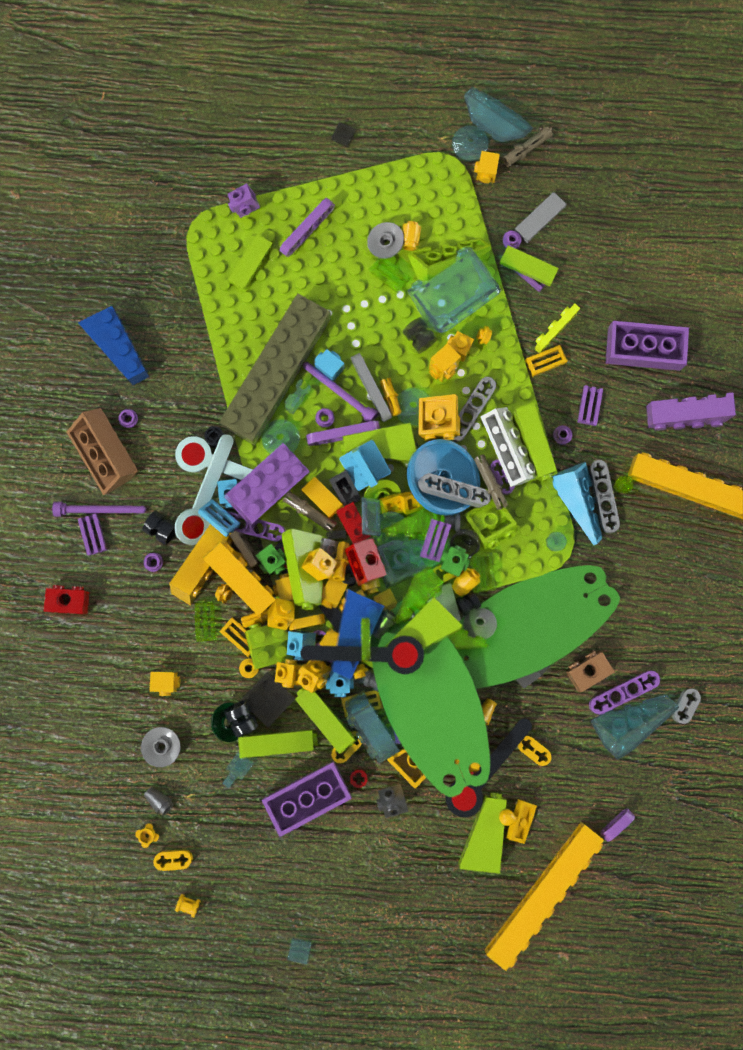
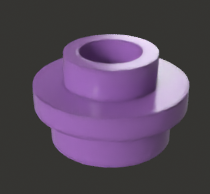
M516 231L505 233L503 237L504 246L506 248L508 245L515 249L518 248L521 244L520 234ZM513 237L515 238V241L511 242L509 238Z
M327 408L320 409L315 416L317 424L321 427L331 426L334 422L333 412ZM326 415L329 417V419L327 421H322V416Z
M131 409L123 410L119 415V423L125 428H132L138 422L137 414ZM128 416L132 417L130 422H126Z
M558 426L553 432V438L558 444H567L572 439V431L567 426ZM560 432H565L566 437L562 438Z
M149 553L144 558V566L148 571H159L163 566V558L158 553ZM153 559L157 560L155 566L151 565V560Z

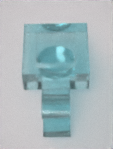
M301 379L296 384L297 391L293 395L290 394L285 401L286 411L292 415L302 403L305 395L311 390L310 385L306 389L300 388L303 384Z
M237 752L226 767L230 773L222 784L230 788L237 777L243 780L254 763L248 758H240L239 752Z

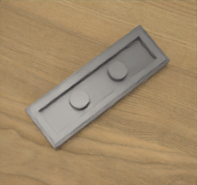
M553 192L514 231L518 232L521 238L528 243L567 204Z

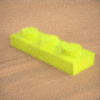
M576 304L571 308L567 306L560 314L562 318L559 321L554 320L548 327L549 332L546 335L542 333L535 341L537 343L535 350L538 353H541L577 315L580 308Z

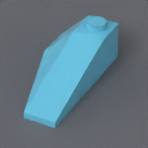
M583 462L553 476V486L592 544L596 545L601 541L602 534L598 515L593 511L596 502L595 497L590 495L589 487L592 486L586 462Z

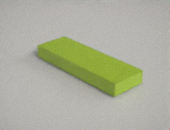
M256 234L228 278V282L245 291L271 250L273 243Z
M509 245L499 263L549 287L559 269Z

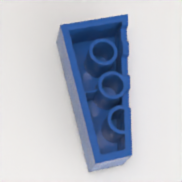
M112 306L78 322L132 385L149 378L124 325Z
M346 589L336 646L366 647L384 606ZM333 661L331 670L351 679L359 661Z

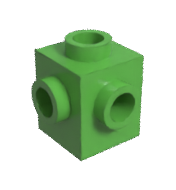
M272 544L256 555L261 562L259 567L265 574L269 572L270 575L276 574L277 576L286 569L284 567L287 564L284 560L286 559L285 554L280 548L276 550ZM272 559H275V562L273 564H270V561Z
M455 545V548L445 549L440 559L443 561L440 569L459 577L462 570L466 571L470 560H468L469 555L465 553L466 550L457 545ZM453 557L458 559L457 564L452 561Z

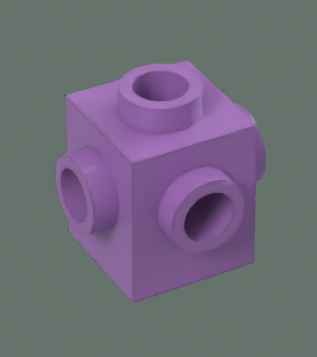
M247 183L228 193L230 200L228 205L233 213L236 212L240 218L260 208L255 193Z

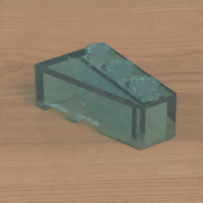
M364 690L344 702L348 714L346 720L351 728L355 727L358 733L356 735L360 742L367 744L368 748L366 750L371 759L376 758L380 764L399 752L396 742L379 718L374 706L372 707Z

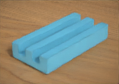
M213 499L198 511V514L225 537L229 536L230 532H234L235 528L237 529L240 526V522Z

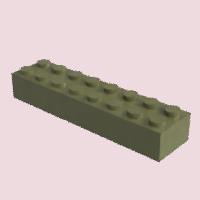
M297 293L219 421L223 428L252 445H256L330 322V311Z

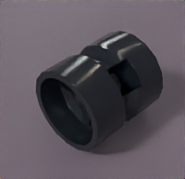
M155 510L145 521L142 531L151 537L156 536L157 541L167 545L175 536V522L171 519L165 520V515Z
M247 700L234 703L224 710L228 722H232L231 729L235 737L246 735L258 727L255 716L250 715L251 708Z

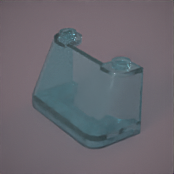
M470 247L460 249L457 252V261L431 280H417L407 290L428 328L439 333L450 330L501 292L496 280Z

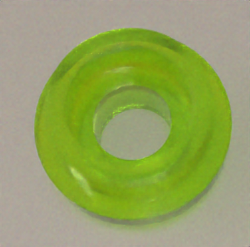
M623 475L616 480L614 488L617 492L626 494L632 490L633 480L630 476Z

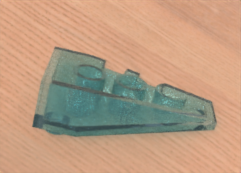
M447 538L444 550H449L450 547L455 548L452 539ZM431 539L427 554L430 553L433 539ZM393 540L377 547L387 574L382 577L386 588L439 566L443 561L437 562L420 556L425 540Z
M662 695L644 700L640 705L632 707L631 705H626L624 709L615 712L612 709L592 719L591 724L604 747L618 760L639 746L675 713L679 706L668 696Z

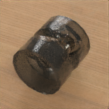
M422 317L412 321L402 331L408 341H413L412 346L419 354L430 348L438 339L432 330L427 329L428 325Z

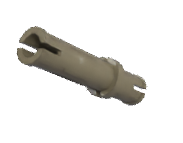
M546 126L521 145H516L514 150L502 157L504 164L510 167L517 160L524 159L527 153L553 136L551 129Z
M480 455L482 463L477 456L474 461L488 488V494L492 496L496 509H502L500 501L503 507L506 508L508 502L502 493V486L497 483L486 456Z
M290 491L286 494L287 497H284L283 502L296 509L298 514L302 513L329 531V533L337 525V522H334L307 504L308 501L301 500Z

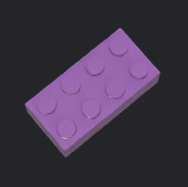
M612 321L608 327L606 364L680 371L687 365L689 328Z
M283 443L234 486L224 498L251 526L310 471Z
M333 760L267 795L262 799V802L279 837L347 802L352 799V795Z

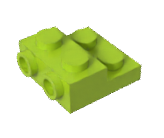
M492 498L487 505L481 508L476 507L464 514V518L475 532V536L485 550L488 548L495 549L499 546L501 540L505 538L507 540L512 539L518 531L516 521L508 510L503 507L502 502L500 501L502 509L497 510Z
M258 623L249 626L250 630L245 632L255 670L277 664V662H285V659H293L291 655H287V629L282 630L268 627L267 625L261 627V624Z

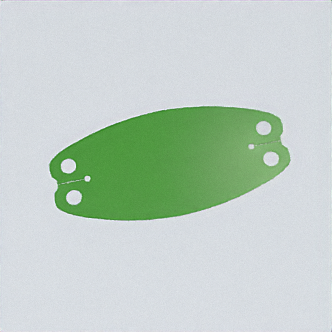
M584 565L551 571L542 576L523 580L507 587L482 602L480 608L491 611L496 617L497 627L494 634L484 640L473 639L465 632L463 626L460 631L448 637L468 669L475 688L506 683L537 672L560 660L591 637L613 614L620 601L618 592L606 583L607 576L603 569L598 566ZM594 573L596 575V582L593 584L586 583L584 580L585 574ZM584 593L588 594L587 598L583 597ZM603 594L608 595L611 599L608 606L600 605L598 602L599 596ZM465 616L459 621L462 625L464 623ZM478 620L476 623L482 625L484 621ZM468 656L469 660H464V657Z
M410 599L398 602L396 607L390 610L397 616L396 624L380 639L371 635L370 646L385 647L399 633L400 629L402 630L410 622L403 618L402 614L405 609H412L416 616L423 608ZM447 637L425 649L422 665L411 674H399L392 670L387 662H372L378 692L390 724L404 749L425 777L441 793L448 797L459 795L466 786L472 785L476 787L486 783L490 773V752L484 714L469 671L450 639ZM458 759L459 764H455L454 760ZM472 763H478L482 768L478 776H473L469 772V766ZM446 774L455 776L456 783L454 786L447 787L443 783V778Z

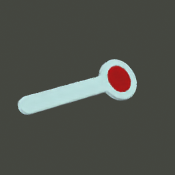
M224 434L220 437L192 509L183 511L175 522L177 538L187 545H196L210 525L207 520L198 514V511L213 496L217 481H219L234 442L230 435Z
M192 436L185 438L178 444L175 457L182 469L195 473L209 467L213 454L209 444L204 439ZM226 460L222 473L242 480L252 469Z

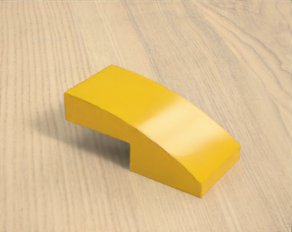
M316 477L301 489L328 518H331L338 509L344 506Z
M411 491L380 498L382 515L385 518L402 512L408 515L423 509V506L415 499Z

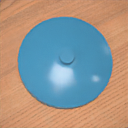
M431 440L420 446L412 454L407 467L408 485L415 499L430 512L444 516L458 514L470 507L467 504L425 493L420 490L418 482L422 476L431 473L480 487L479 471L472 456L463 447L449 440ZM426 480L425 482L428 483V487H430L432 484L428 482L429 480ZM442 484L443 491L449 493V486ZM460 489V495L463 498H467V492L464 489Z

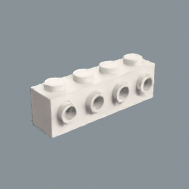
M507 407L496 408L481 416L510 487L522 485L536 478L535 467L529 460L528 451L520 439V432L515 427L512 420L513 416Z

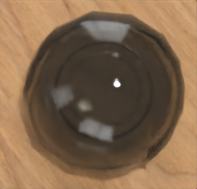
M460 529L451 538L450 547L455 548V545L464 548L466 550L465 553L469 555L468 559H470L479 551L481 539L471 529Z

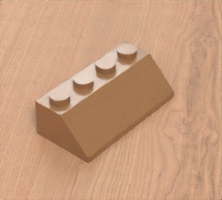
M101 408L82 412L67 430L68 436L103 495L127 483L138 472Z

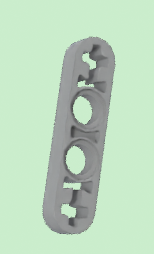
M358 353L350 357L374 407L379 412L381 420L384 422L391 419V413L362 356Z
M485 377L480 380L458 415L460 417V424L464 426L460 431L462 436H457L451 441L461 442L465 438L496 388L494 379ZM490 383V388L492 389L488 388L484 395L481 394L484 388L483 384ZM479 397L482 400V405L479 407L474 406L472 399ZM464 413H470L472 415V421L464 422L462 420V415Z
M596 460L590 465L589 474L600 525L604 532L613 533L619 529L620 521L609 470L604 461ZM598 464L599 467L603 468V470L600 471V476H605V478H601L596 481L595 478L599 477L598 471H594V468ZM600 482L607 485V491L604 493L600 492L597 488ZM603 501L610 502L611 509L609 511L602 509L601 504ZM613 513V516H610V521L615 523L612 529L606 527V523L609 520L608 516L604 518L603 515Z
M431 473L422 476L418 482L420 490L425 493L477 508L487 505L491 499L488 491L483 488ZM426 480H429L428 482L432 484L430 487H428V483L425 482ZM442 484L449 486V493L443 491ZM460 489H464L467 492V498H463L460 495Z

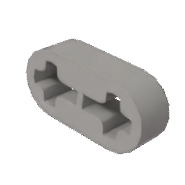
M683 690L672 711L674 721L686 724L692 719L701 700L697 690ZM693 693L694 701H689L688 705H686L689 700L686 697L687 694ZM686 707L684 711L686 718L679 719L678 711L682 712Z

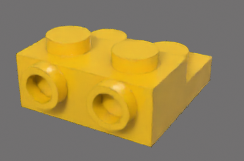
M456 394L419 398V435L425 441L429 442L441 437L444 440H454L455 436H460V417L458 416V396Z

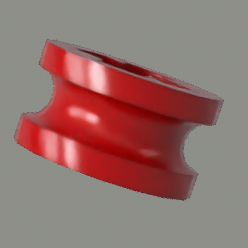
M361 769L354 770L350 775L351 784L356 788H362L366 785L368 780L366 772ZM356 773H361V777H364V781L361 780V784H357V781L353 780V776H357Z

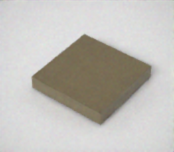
M237 531L231 533V538L250 567L259 569L261 562L256 557L257 552L245 534Z

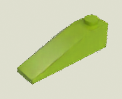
M483 239L461 241L457 246L442 244L441 248L432 250L431 247H424L409 252L408 257L418 281L427 288H434L445 283L490 251L492 246Z

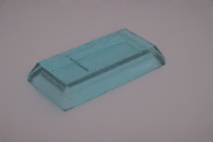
M362 497V534L381 536L380 500Z

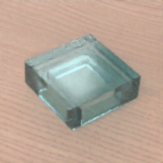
M292 938L287 960L307 964L312 942Z

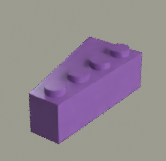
M733 392L726 393V396L722 398H716L715 394L708 395V397H703L700 400H697L696 397H688L682 399L681 402H678V399L652 401L646 406L648 428H655V430H665L666 427L683 429L685 426L702 428L704 425L710 424L711 427H720L736 415Z

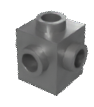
M401 784L378 790L380 799L376 800L379 811H384L386 818L408 812Z

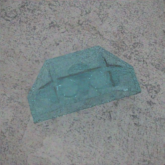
M472 87L465 93L464 98L471 122L480 130L490 134L493 139L506 142L524 138L532 131L533 127L522 116L494 97L478 91L475 87Z

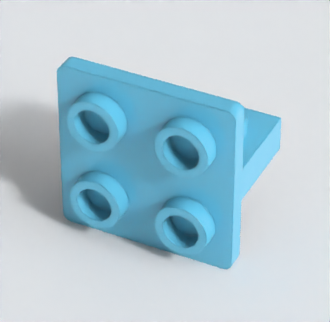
M369 440L339 458L358 491L367 486L372 488L378 484V480L391 473L374 440Z

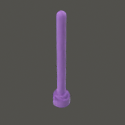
M309 362L303 364L305 370L361 412V416L364 417L363 420L366 422L375 420L379 413L373 407H365Z
M54 501L52 506L54 517H62L67 513H145L147 511L145 506L67 505L62 501Z

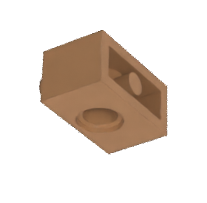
M592 651L585 656L586 660L581 663L576 661L568 666L570 669L566 671V674L577 692L585 691L614 673L603 652L596 653V651ZM587 665H591L593 668V673L590 676L585 673Z

